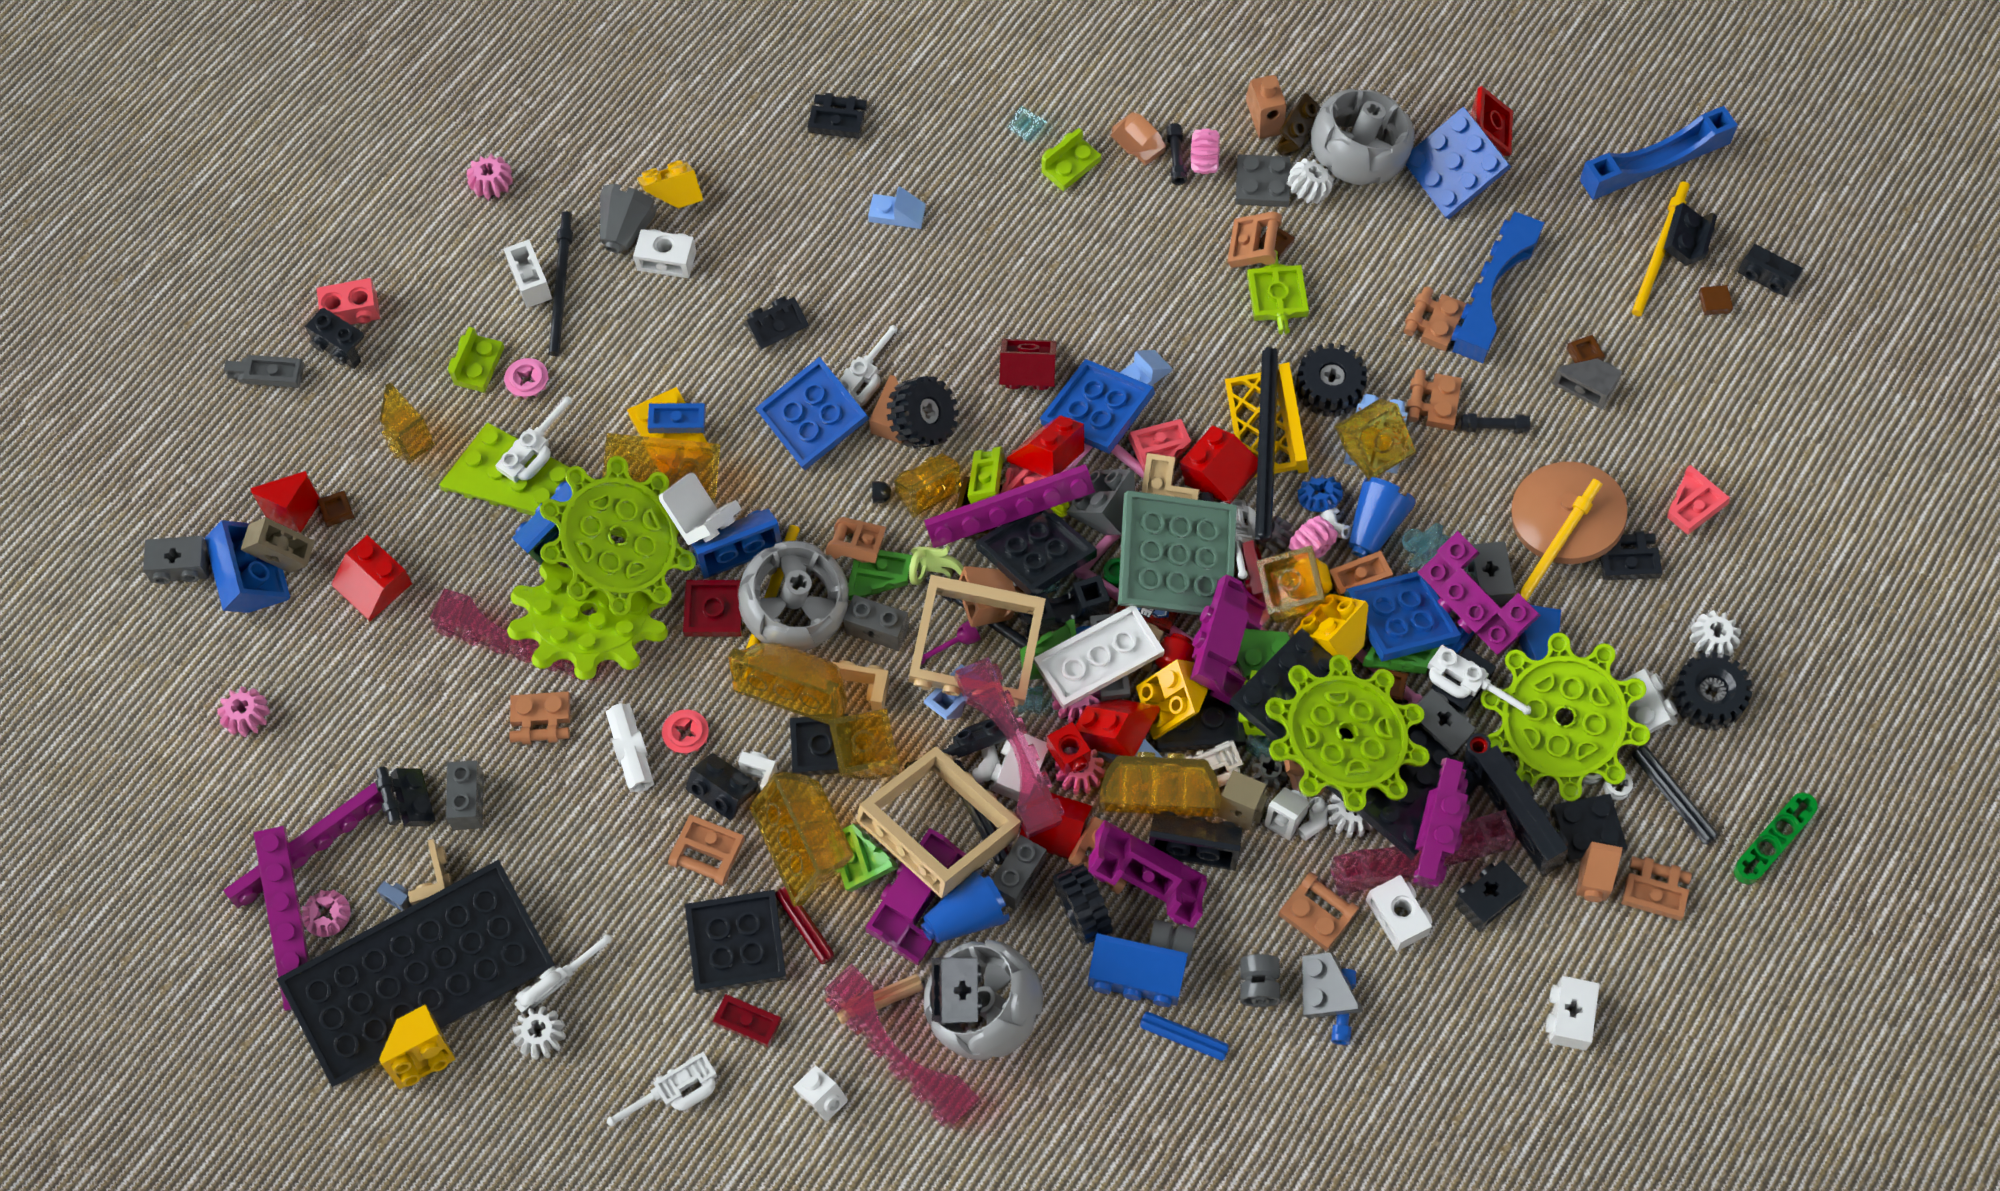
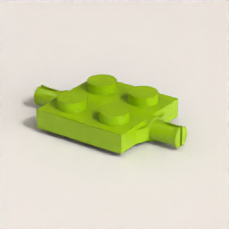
M1276 255L1274 264L1262 268L1248 269L1247 279L1254 321L1277 320L1278 333L1283 335L1284 331L1286 335L1290 332L1288 319L1308 317L1309 308L1301 265L1287 266L1279 264L1278 256Z

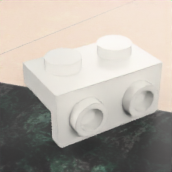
M1644 668L1622 680L1627 681L1632 678H1638L1646 685V693L1643 698L1634 701L1628 708V715L1632 721L1645 725L1650 733L1667 724L1671 726L1678 724L1674 716L1678 714L1676 707L1669 698L1665 699L1661 691L1665 687L1657 673L1652 674Z

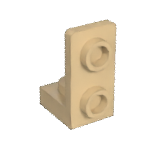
M850 661L831 663L832 678L869 684L866 700L871 702L872 712L884 713L890 684L888 670H884V668L877 665H869L868 667L857 666Z
M434 838L428 840L437 883L420 884L415 890L408 891L411 905L453 884L450 873L445 874L443 864L448 863L445 849L443 846L439 847Z

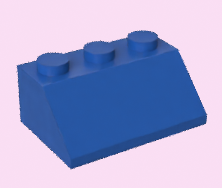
M566 480L558 485L555 494L550 499L565 502L571 498L572 490ZM540 504L535 511L536 514L516 529V534L512 539L541 565L543 562L540 555L541 548L544 544L553 542L558 538L559 529L556 524L543 518L540 513Z
M767 508L762 511H753L747 517L734 521L724 529L718 528L719 534L707 542L701 539L690 545L702 576L706 579L750 562L759 552L773 547L775 544L782 542L777 519Z
M221 520L205 537L223 611L250 613L290 599L284 571L241 550L248 525L251 523Z
M1097 933L1088 976V986L1093 987L1094 991L1102 994H1110L1113 991L1122 993L1123 997L1130 1000L1139 1001L1141 998L1153 1000L1155 1005L1161 1007L1177 1006L1188 953Z

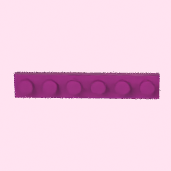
M1084 464L925 519L924 523L933 548L1095 493L1088 468Z
M375 782L289 843L293 869L302 867L313 854L327 849L338 836L352 831L359 821L368 815L377 813L382 808L381 805L384 803L382 794L377 791ZM259 865L223 890L237 908L252 903L258 894L263 891Z
M285 826L253 832L278 977L309 961ZM280 987L284 1011H291L292 1009Z

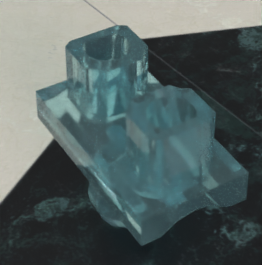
M1435 523L1424 533L1413 528L1403 534V547L1408 552L1415 554L1409 561L1408 566L1417 568L1422 563L1429 562L1438 553L1437 550L1450 538L1442 534L1443 525Z

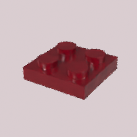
M686 580L683 620L684 637H742V617L739 611L738 600L741 580Z

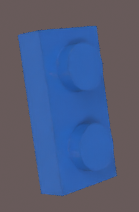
M649 403L648 432L705 433V403Z

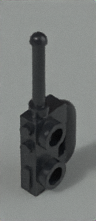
M990 718L968 726L957 733L956 736H953V744L948 745L947 749L941 751L951 756L957 755L960 758L1009 740V731L1005 719ZM917 760L906 762L904 768H908Z

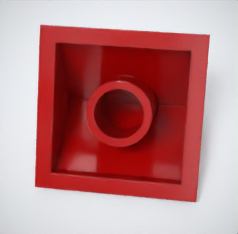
M1480 86L1477 88L1473 103L1472 117L1503 156H1509L1512 153L1513 110L1486 88Z
M306 471L250 488L252 495L266 518L298 533L302 532L319 506L318 499H320V496Z
M1036 788L1027 804L1019 837L1020 835L1045 848L1047 853L1069 859L1087 826L1093 806Z

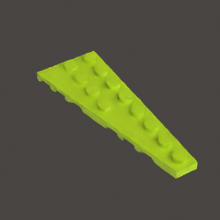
M487 422L439 486L441 490L447 493L448 491L464 495L465 498L481 499L488 501L491 505L507 506L517 509V512L534 516L537 507L545 500L550 499L555 494L558 485L566 480L565 475L570 467L550 457L534 477L529 480L518 479L515 483L497 471L495 465L500 461L502 455L508 452L514 442L519 439ZM534 454L524 467L527 468L537 455ZM612 530L610 532L613 536L624 538L623 533L619 530Z

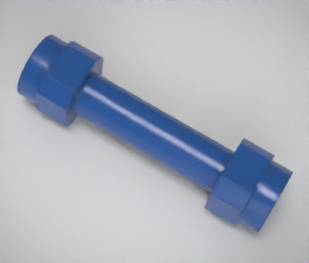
M1341 969L1343 975L1347 977L1352 986L1351 990L1355 989L1356 971ZM1349 1014L1337 1015L1336 1024L1332 1027V1043L1337 1045L1350 1044L1352 1027L1348 1026Z

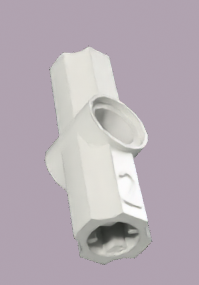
M620 703L611 706L606 711L614 738L612 740L619 764H622L627 786L630 792L640 793L646 791L654 785V781L646 758L648 756L641 732L637 729L633 710L630 704Z

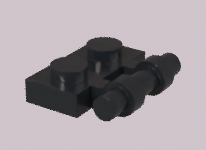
M825 93V95L815 94L814 104L823 106L812 105L808 122V133L860 139L864 111H857L856 109L866 110L867 100L857 99V96L851 95L848 98L834 96V93Z
M1634 531L1633 534H1623L1618 543L1600 557L1603 580L1660 578L1663 573L1659 548H1647V545L1656 543L1655 533ZM1633 545L1635 549H1621V546Z
M380 767L375 770L377 780L375 781L377 791L382 794L384 803L381 806L383 814L388 818L389 825L399 824L401 822L400 816L404 827L431 826L435 822L422 769L396 768L390 774L391 776H389L387 767Z

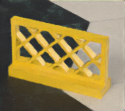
M1287 362L1278 364L1277 393L1279 399L1277 398V405L1281 409L1276 414V426L1284 430L1285 434L1279 442L1275 440V455L1280 449L1289 455L1290 462L1282 464L1275 462L1274 474L1298 470V474L1309 472L1290 364ZM1261 372L1225 379L1234 434L1240 441L1247 431L1258 436L1251 447L1243 443L1257 458L1258 451L1256 449L1259 442V430L1252 427V424L1260 415V406L1257 408L1247 401L1254 392L1260 394ZM1245 385L1250 389L1243 398H1240L1233 393V386ZM1243 406L1254 412L1247 423L1237 417Z

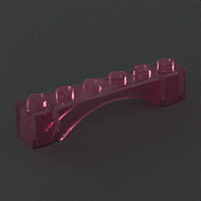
M444 588L430 616L436 631L443 636L452 637L454 635L473 646L482 644L488 646L495 653L504 654L506 652L515 655L518 660L525 663H531L532 655L539 647V643L534 639H511L508 636L507 630L498 627L481 613L470 596ZM557 660L550 667L546 668L554 672L557 670L568 672L571 677L580 680L575 676L574 664L569 660ZM600 662V663L598 664V666H597L596 675H597V673H598V670H599V668H600L602 662Z
M989 657L956 670L954 678L966 704L981 711L990 718L1004 733L1013 748L1020 777L1019 799L1015 813L1021 821V826L1027 839L1059 826L1062 822L1061 816L1064 815L1063 807L1058 798H1052L1049 788L1052 787L1046 771L1041 772L1036 761L1040 760L1038 752L1033 744L1028 745L1024 736L1027 733L1026 726L1022 718H1016L1012 710L1015 703L1009 690L1004 691L1001 686L1000 680H1003L998 665L996 663L991 664Z
M1506 811L1478 817L1461 825L1459 832L1462 834L1461 846L1453 855L1445 857L1444 866L1448 867L1510 850L1516 837ZM1395 846L1380 849H1361L1333 857L1330 871L1339 896L1379 886L1399 875L1403 879L1414 876L1415 870L1418 869L1419 857L1422 851H1419L1412 860Z
M852 963L824 988L825 995L827 996L824 1001L836 1014L841 1011L848 1020L845 1023L856 1036L862 1034L869 1041L867 1044L868 1049L878 1059L883 1056L891 1064L888 1069L899 1081L904 1078L912 1087L909 1090L912 1096L920 1104L926 1102L933 1109L930 1114L942 1127L947 1124L953 1129L979 1104L980 1098L959 1076L942 1074L927 1069L911 1060L896 1047L886 1034L879 1020L874 1003L873 985Z

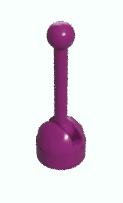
M969 620L964 622L957 630V637L923 654L921 665L925 663L926 659L958 642L970 645L980 641L981 638L976 627H971Z

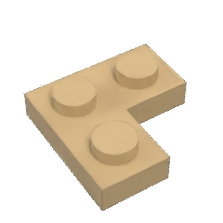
M1147 453L1141 492L1198 500L1200 489L1172 485L1176 457Z

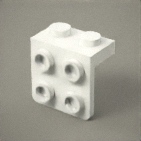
M692 472L685 475L659 496L661 504L688 545L701 539L705 542L713 539L719 534L717 529H724L735 521L733 516L742 510L736 500L717 509L697 476Z

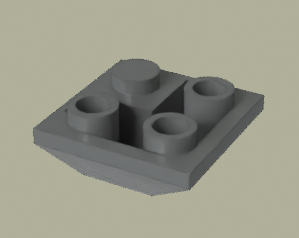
M1131 469L1095 470L1090 474L1095 493L1072 500V505L1068 509L1067 514L1104 535H1122L1124 493L1127 490L1135 491L1134 472Z

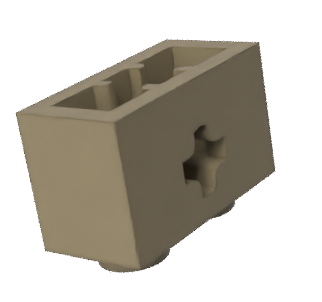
M265 517L248 525L241 550L291 573L308 565L315 541Z
M1233 770L1221 795L1217 817L1250 830L1254 821L1257 823L1261 821L1266 809L1265 805L1268 800V796L1264 795L1266 784Z

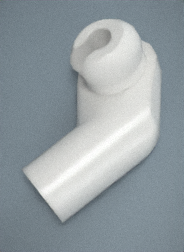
M1334 507L1322 512L1321 517L1334 526V529L1338 532V538L1348 539L1350 537L1351 527L1337 522L1341 515H1336L1340 512L1338 508Z
M995 745L981 750L984 760L978 765V768H974L972 771V776L977 783L990 781L996 763L1000 764Z
M1314 797L1310 800L1309 821L1297 828L1299 835L1305 841L1324 829L1328 824V805L1321 797Z

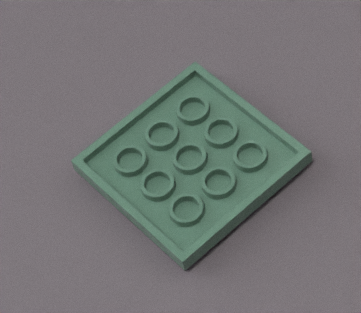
M1127 490L1124 493L1118 605L1201 615L1203 609L1207 605L1210 606L1212 604L1218 580L1226 574L1234 577L1237 505Z

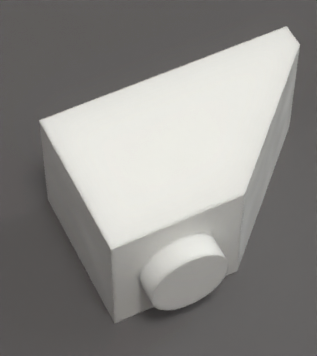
M1284 787L1269 804L1264 826L1290 841L1308 813L1310 802L1307 801V798L1297 790L1290 791Z

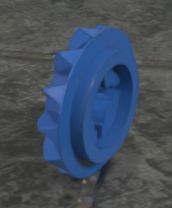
M1323 474L1320 478L1315 479L1311 476L1308 482L1302 481L1301 488L1297 490L1298 501L1301 506L1313 512H1324L1333 509L1341 502L1343 497L1341 483L1336 482L1334 476L1326 478ZM1323 489H1325V493L1320 492L1317 495L1315 494V490L1322 491Z

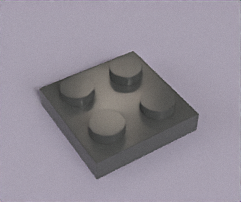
M1238 154L1235 205L1289 207L1290 186L1287 182L1290 175L1291 157Z

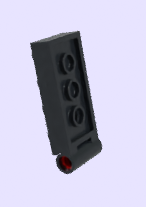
M1481 733L1471 735L1467 740L1464 765L1482 779L1480 785L1541 875L1544 877L1564 864L1568 852L1567 846L1569 845L1563 832L1554 829L1550 823L1552 819L1545 806H1539L1532 797L1535 795L1532 787L1526 780L1521 781L1516 773L1518 769L1513 759L1509 755L1505 757L1497 745L1491 748L1490 739L1486 735Z

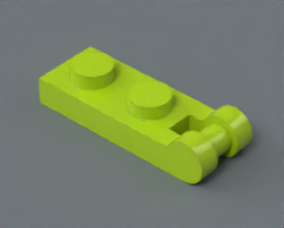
M1002 446L993 447L992 451L984 452L983 449L974 451L968 489L970 504L999 494L1002 465L1005 462V453Z

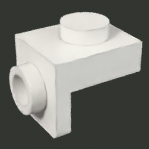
M742 751L738 761L741 772L762 778L760 784L762 796L769 797L771 789L776 790L780 780L776 761L768 759L766 755L760 752L752 751L750 754Z
M816 1065L793 1086L796 1092L815 1108L825 1121H828L848 1102L847 1097L837 1083Z

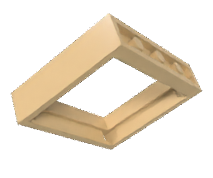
M931 575L908 682L914 683L913 686L922 687L923 690H930L931 687L943 689V693L951 696H960V693L972 695L971 698L980 702H988L989 699L1001 701L1000 704L1005 707L1024 706L1046 598ZM936 595L1033 615L1018 689L920 669Z
M936 746L860 803L857 815V822L940 898L947 895L974 871L1017 838L1021 821L1012 810L1004 807L992 792L985 790L969 772L961 769L950 755L943 753ZM932 770L998 828L949 869L945 868L881 810Z

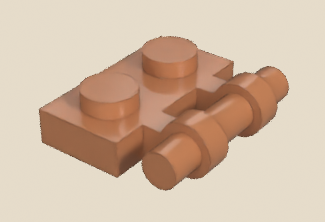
M1424 287L1422 293L1418 294L1414 301L1415 307L1413 312L1409 313L1405 320L1406 327L1404 333L1408 336H1413L1416 330L1423 332L1420 342L1446 352L1467 303L1441 294L1438 302L1431 299L1434 292L1433 289ZM1425 311L1432 313L1429 321L1422 318Z
M1417 369L1410 383L1412 394L1411 399L1407 401L1406 407L1408 421L1417 422L1419 415L1427 416L1426 426L1453 431L1462 378L1435 373L1433 382H1427L1425 379L1426 371ZM1423 394L1431 395L1429 404L1422 401Z
M569 691L510 695V723L512 727L522 726L521 730L510 731V742H522V745L532 744V741L548 740L549 743H557L559 739H570L569 727L559 728V723H570ZM548 724L547 729H533V725Z
M1632 856L1629 868L1639 870L1640 875L1628 874L1621 904L1681 921L1684 917L1689 889L1678 887V882L1689 885L1692 873L1683 871L1680 866L1673 864L1669 867L1655 863L1652 858L1644 857V859ZM1651 874L1667 878V883L1651 879Z

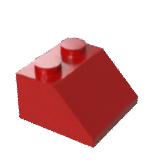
M1060 415L1032 434L1007 457V462L1046 477L1061 473L1085 451L1084 424Z
M1213 425L1179 462L1185 485L1194 489H1200L1201 492H1211L1213 497L1228 504H1231L1257 474L1258 458L1235 434Z
M366 535L345 554L331 585L370 622L409 588L412 582L406 570L370 536Z
M1123 699L1106 700L1086 706L1075 726L1091 750L1096 749L1100 752L1134 758L1161 708L1158 705Z

